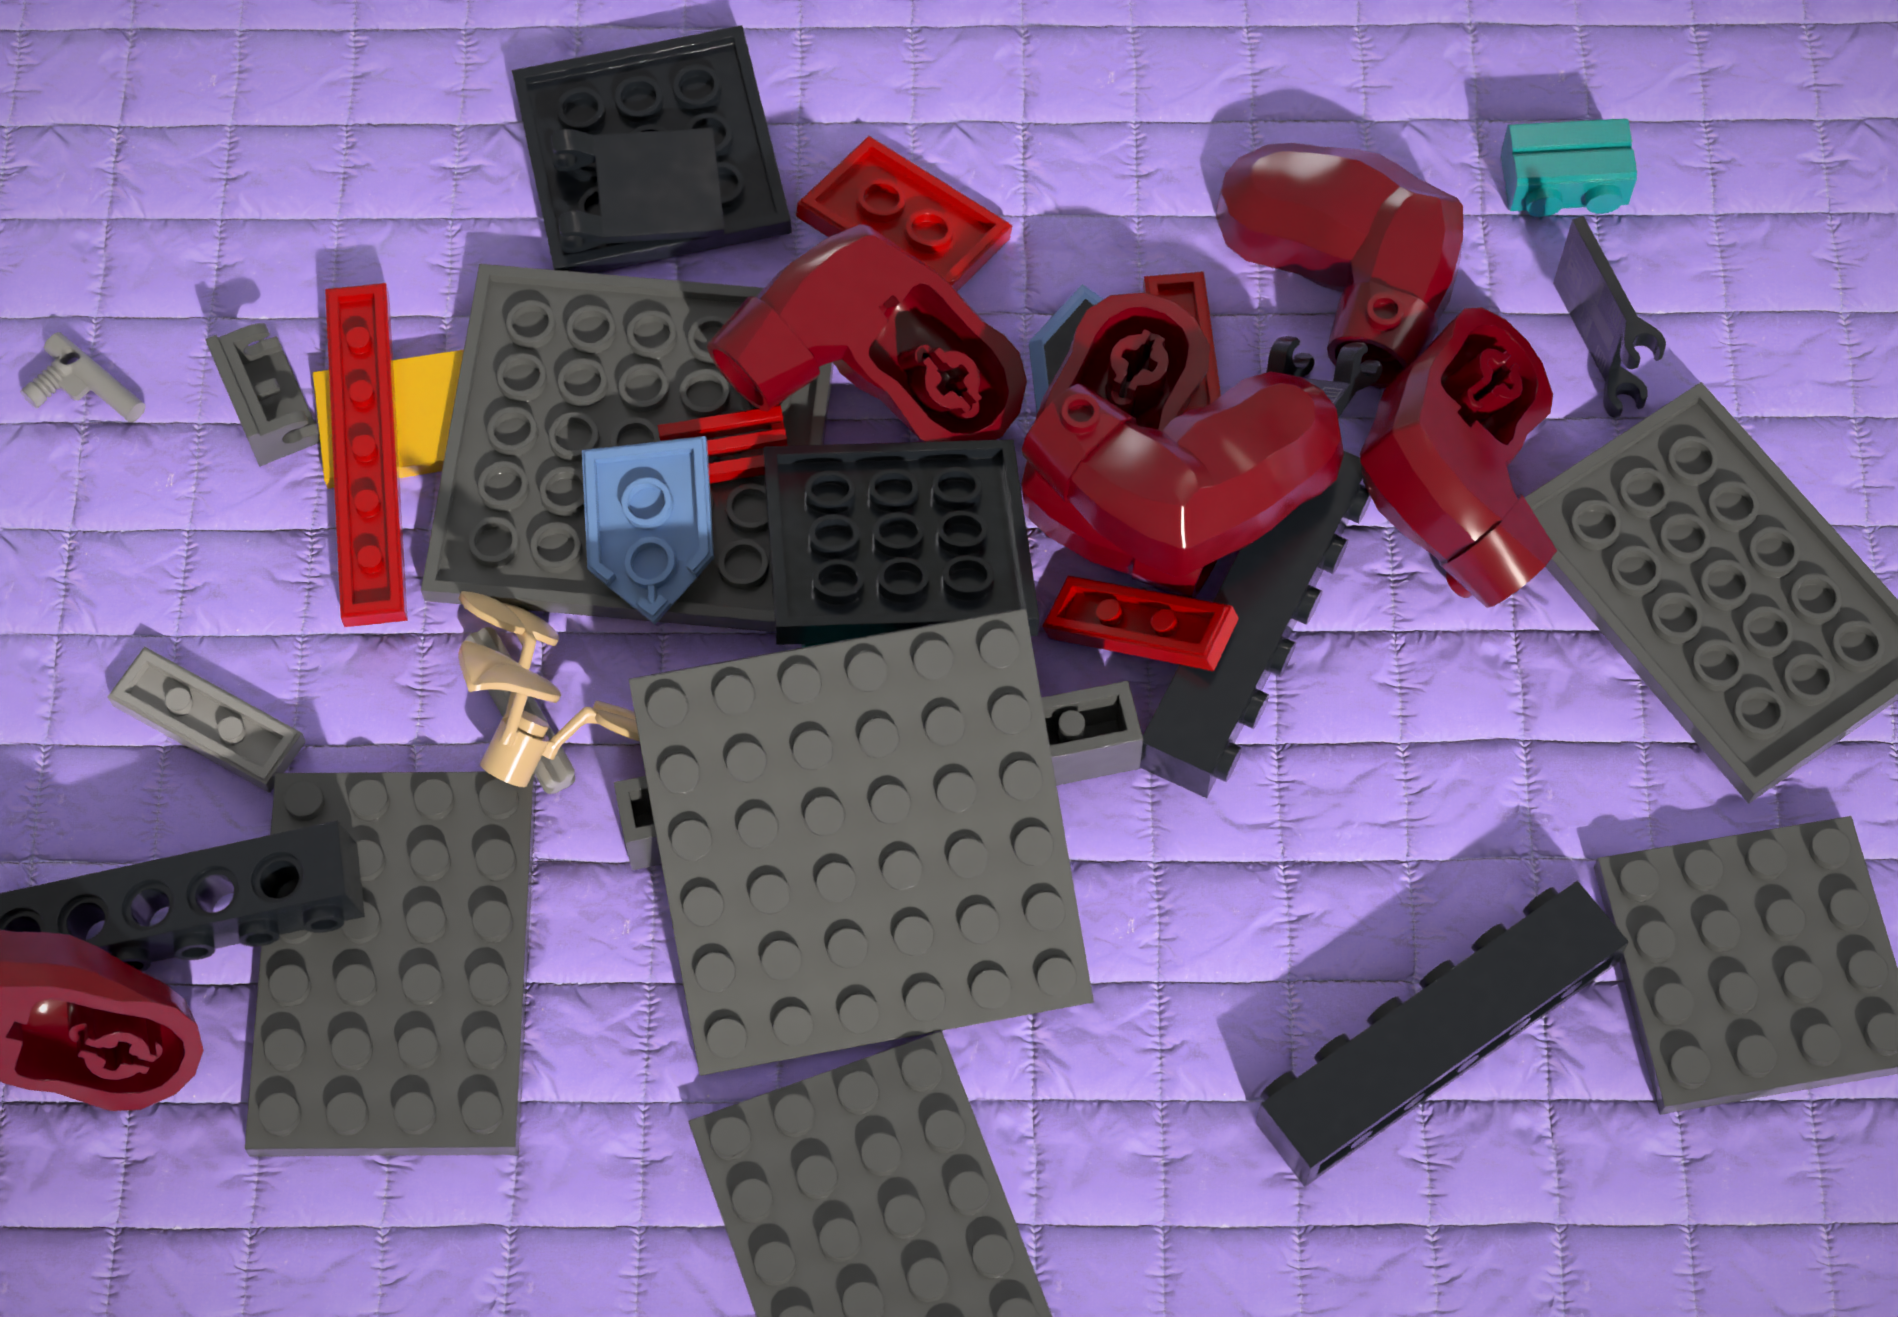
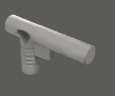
M61 332L54 333L47 339L44 345V350L55 359L51 366H47V370H43L42 374H38L37 378L33 379V382H29L20 390L26 401L36 409L47 401V397L50 398L52 393H56V389L63 390L75 401H79L92 390L128 422H134L139 419L146 408L140 399ZM71 358L78 359L76 362H73L72 364H67L68 360H70Z

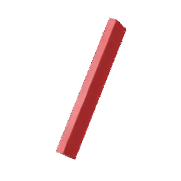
M386 283L325 289L341 620L344 627L408 621L389 291Z

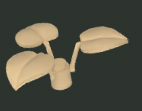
M461 591L458 599L464 606V609L496 627L516 633L522 645L519 663L496 650L471 641H463L459 648V664L469 692L490 689L511 691L506 713L480 762V766L486 772L514 786L527 787L541 757L544 756L554 760L560 746L580 727L588 723L599 724L622 736L639 741L634 711L602 701H595L593 707H584L549 739L545 735L549 724L541 718L524 711L528 696L557 703L561 697V693L555 685L529 670L536 640L556 646L559 635L546 621L528 610L500 602L482 594Z

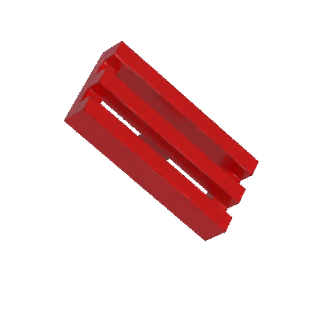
M781 405L775 406L768 412L754 409L657 425L660 441L706 436L709 439L771 429L707 440L708 457L729 456L741 451L764 448V446H788ZM764 455L709 463L710 483L764 475Z

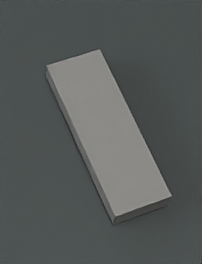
M145 646L108 695L112 706L269 793L274 788L275 773H284L306 742L303 734L298 730Z

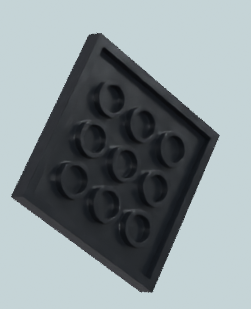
M743 25L512 70L554 270L597 273L792 233L791 219ZM713 128L724 221V236L607 243L577 253H567L562 250L559 238L560 215L567 211H581L600 216L595 162L572 171H558L555 169L552 163V133L561 129H572L591 135Z
M1014 439L764 446V478L776 645L831 643L1023 608L1027 612L1031 637L1038 636L1039 612Z

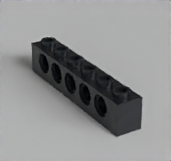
M338 820L0 893V930L71 935L103 949L140 971L147 970L152 962L175 957L182 960L204 959L213 955L217 948L240 943L245 946L269 945L278 941L280 935L296 931L330 932L341 928L344 925V921L365 917L358 846ZM299 879L292 893L286 897L277 898L278 892L284 884L291 880ZM234 893L227 907L218 912H213L215 904L221 897ZM169 907L167 915L161 922L149 926L152 917L157 911ZM105 920L101 931L93 938L86 940L89 930L96 923Z

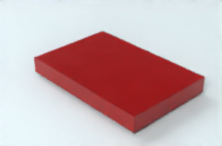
M868 136L811 189L797 203L796 210L797 218L827 237L860 224L870 226L900 248L934 269L957 292L1010 240L1013 226L871 136Z

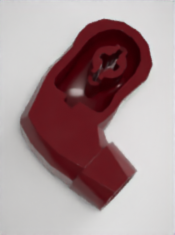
M1298 143L1267 144L1239 157L1225 173L1219 193L1216 219L1226 246L1248 262L1299 274L1320 286L1343 292L1339 299L1327 345L1328 358L1336 367L1338 354L1342 347L1348 343L1366 344L1368 352L1363 355L1361 363L1365 360H1378L1383 366L1380 378L1371 386L1386 389L1404 369L1423 353L1438 332V320L1450 302L1460 265L1463 244V204L1457 197L1418 179L1399 164L1381 154L1358 149L1321 147Z
M861 224L826 238L782 269L757 297L749 296L707 345L710 357L726 380L749 403L761 411L768 412L816 379L820 374V366L833 362L841 375L857 388L881 400L916 437L925 442L997 440L1001 438L1020 414L1027 385L1020 352L1005 335L985 323L953 286L934 269L900 248L870 226Z
M1144 292L1110 295L1085 312L1076 329L1070 350L1043 396L1036 420L1044 409L1063 391L1076 384H1082L1135 417L1138 426L1162 431L1171 420L1184 413L1208 371L1210 345L1195 317L1175 302ZM1026 461L1021 482L1024 515L1049 538L1093 563L1132 575L1134 580L1183 597L1196 598L1208 580L1218 559L1186 576L1173 577L1136 560L1100 535L1074 505L1064 502L1033 466Z
M1483 307L1464 308L1423 353L1384 390L1378 404L1374 423L1360 451V463L1363 483L1378 511L1404 536L1440 561L1439 565L1446 570V580L1450 588L1457 595L1463 598H1469L1473 595L1486 608H1489L1504 601L1527 584L1549 563L1557 552L1556 547L1522 494L1515 495L1507 470L1509 464L1522 449L1527 434L1551 413L1553 392L1544 365L1528 340L1506 319Z
M1267 372L1243 379L1210 405L1189 410L1174 418L1162 431L1138 426L1135 417L1085 385L1076 384L1063 391L1044 409L1030 428L1021 449L1023 457L1064 502L1072 503L1100 535L1136 560L1173 577L1186 576L1217 559L1245 548L1272 530L1300 504L1320 495L1337 480L1344 457L1337 408L1325 392L1302 377L1276 372Z
M0 930V1082L27 1090L57 1093L108 1111L142 1110L177 1094L195 1076L204 1051L198 1025L186 1000L165 983L126 964L103 949L71 935Z

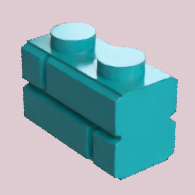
M1629 119L1507 125L1501 149L1503 177L1506 181L1505 190L1508 211H1527L1535 217H1546L1565 208L1587 207V210L1592 213L1603 214L1612 212L1621 205H1629L1637 181V167L1634 149H1632Z

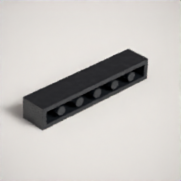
M1344 451L1342 464L1335 482L1320 495L1300 504L1272 530L1247 547L1240 549L1213 601L1215 603L1231 605L1239 620L1214 671L1185 665L1178 667L1143 734L1140 768L1205 798L1208 797L1216 779L1224 782L1229 780L1242 752V747L1235 744L1244 725L1251 729L1257 726L1269 699V694L1262 690L1270 674L1273 673L1281 677L1296 646V642L1290 640L1289 637L1297 621L1308 625L1323 592L1315 587L1323 571L1331 574L1335 573L1348 545V539L1341 536L1349 520L1359 524L1372 498L1363 483L1360 457Z
M1578 880L1560 893L1554 887L1543 891L1523 909L1526 917L1508 930L1502 923L1495 925L1474 942L1471 947L1475 952L1456 966L1451 960H1446L1439 964L1420 981L1419 985L1422 990L1404 1003L1398 996L1388 1000L1368 1017L1367 1023L1370 1027L1351 1040L1346 1034L1337 1036L1314 1056V1060L1317 1062L1316 1065L1299 1077H1296L1293 1071H1289L1278 1077L1263 1090L1260 1096L1264 1101L1260 1103L1255 1123L1304 1187L1618 964L1629 941Z

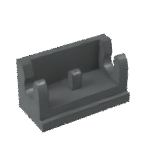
M265 323L252 324L221 337L214 335L205 339L259 467L320 443L319 430L277 336L264 339L270 335ZM259 341L258 343H256V344H254V345L247 346V345H249V344L252 343V342Z

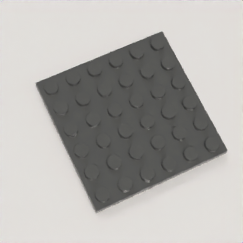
M479 264L421 586L424 601L462 604L458 597L461 591L482 594L500 602L512 604L530 611L649 621L587 569L582 450L658 442L660 438L657 425L758 409L739 394L722 375L710 357L707 345L749 296L757 297L764 288ZM833 362L820 366V374L816 379L777 405H781L788 446L824 445L834 369ZM762 429V430L744 432V433H740V434H734V435H728V436H722V437L719 436V437L709 438V439H707V440L718 439V438H724V437H731V436H737V435H743V434H749V433H755V432L768 431V430H771V429ZM764 448L741 451L734 455L723 457L710 456L708 461L709 463L764 455ZM764 475L710 483L714 559L658 622L775 632Z
M1026 609L1011 610L629 678L700 1076L1094 1002Z

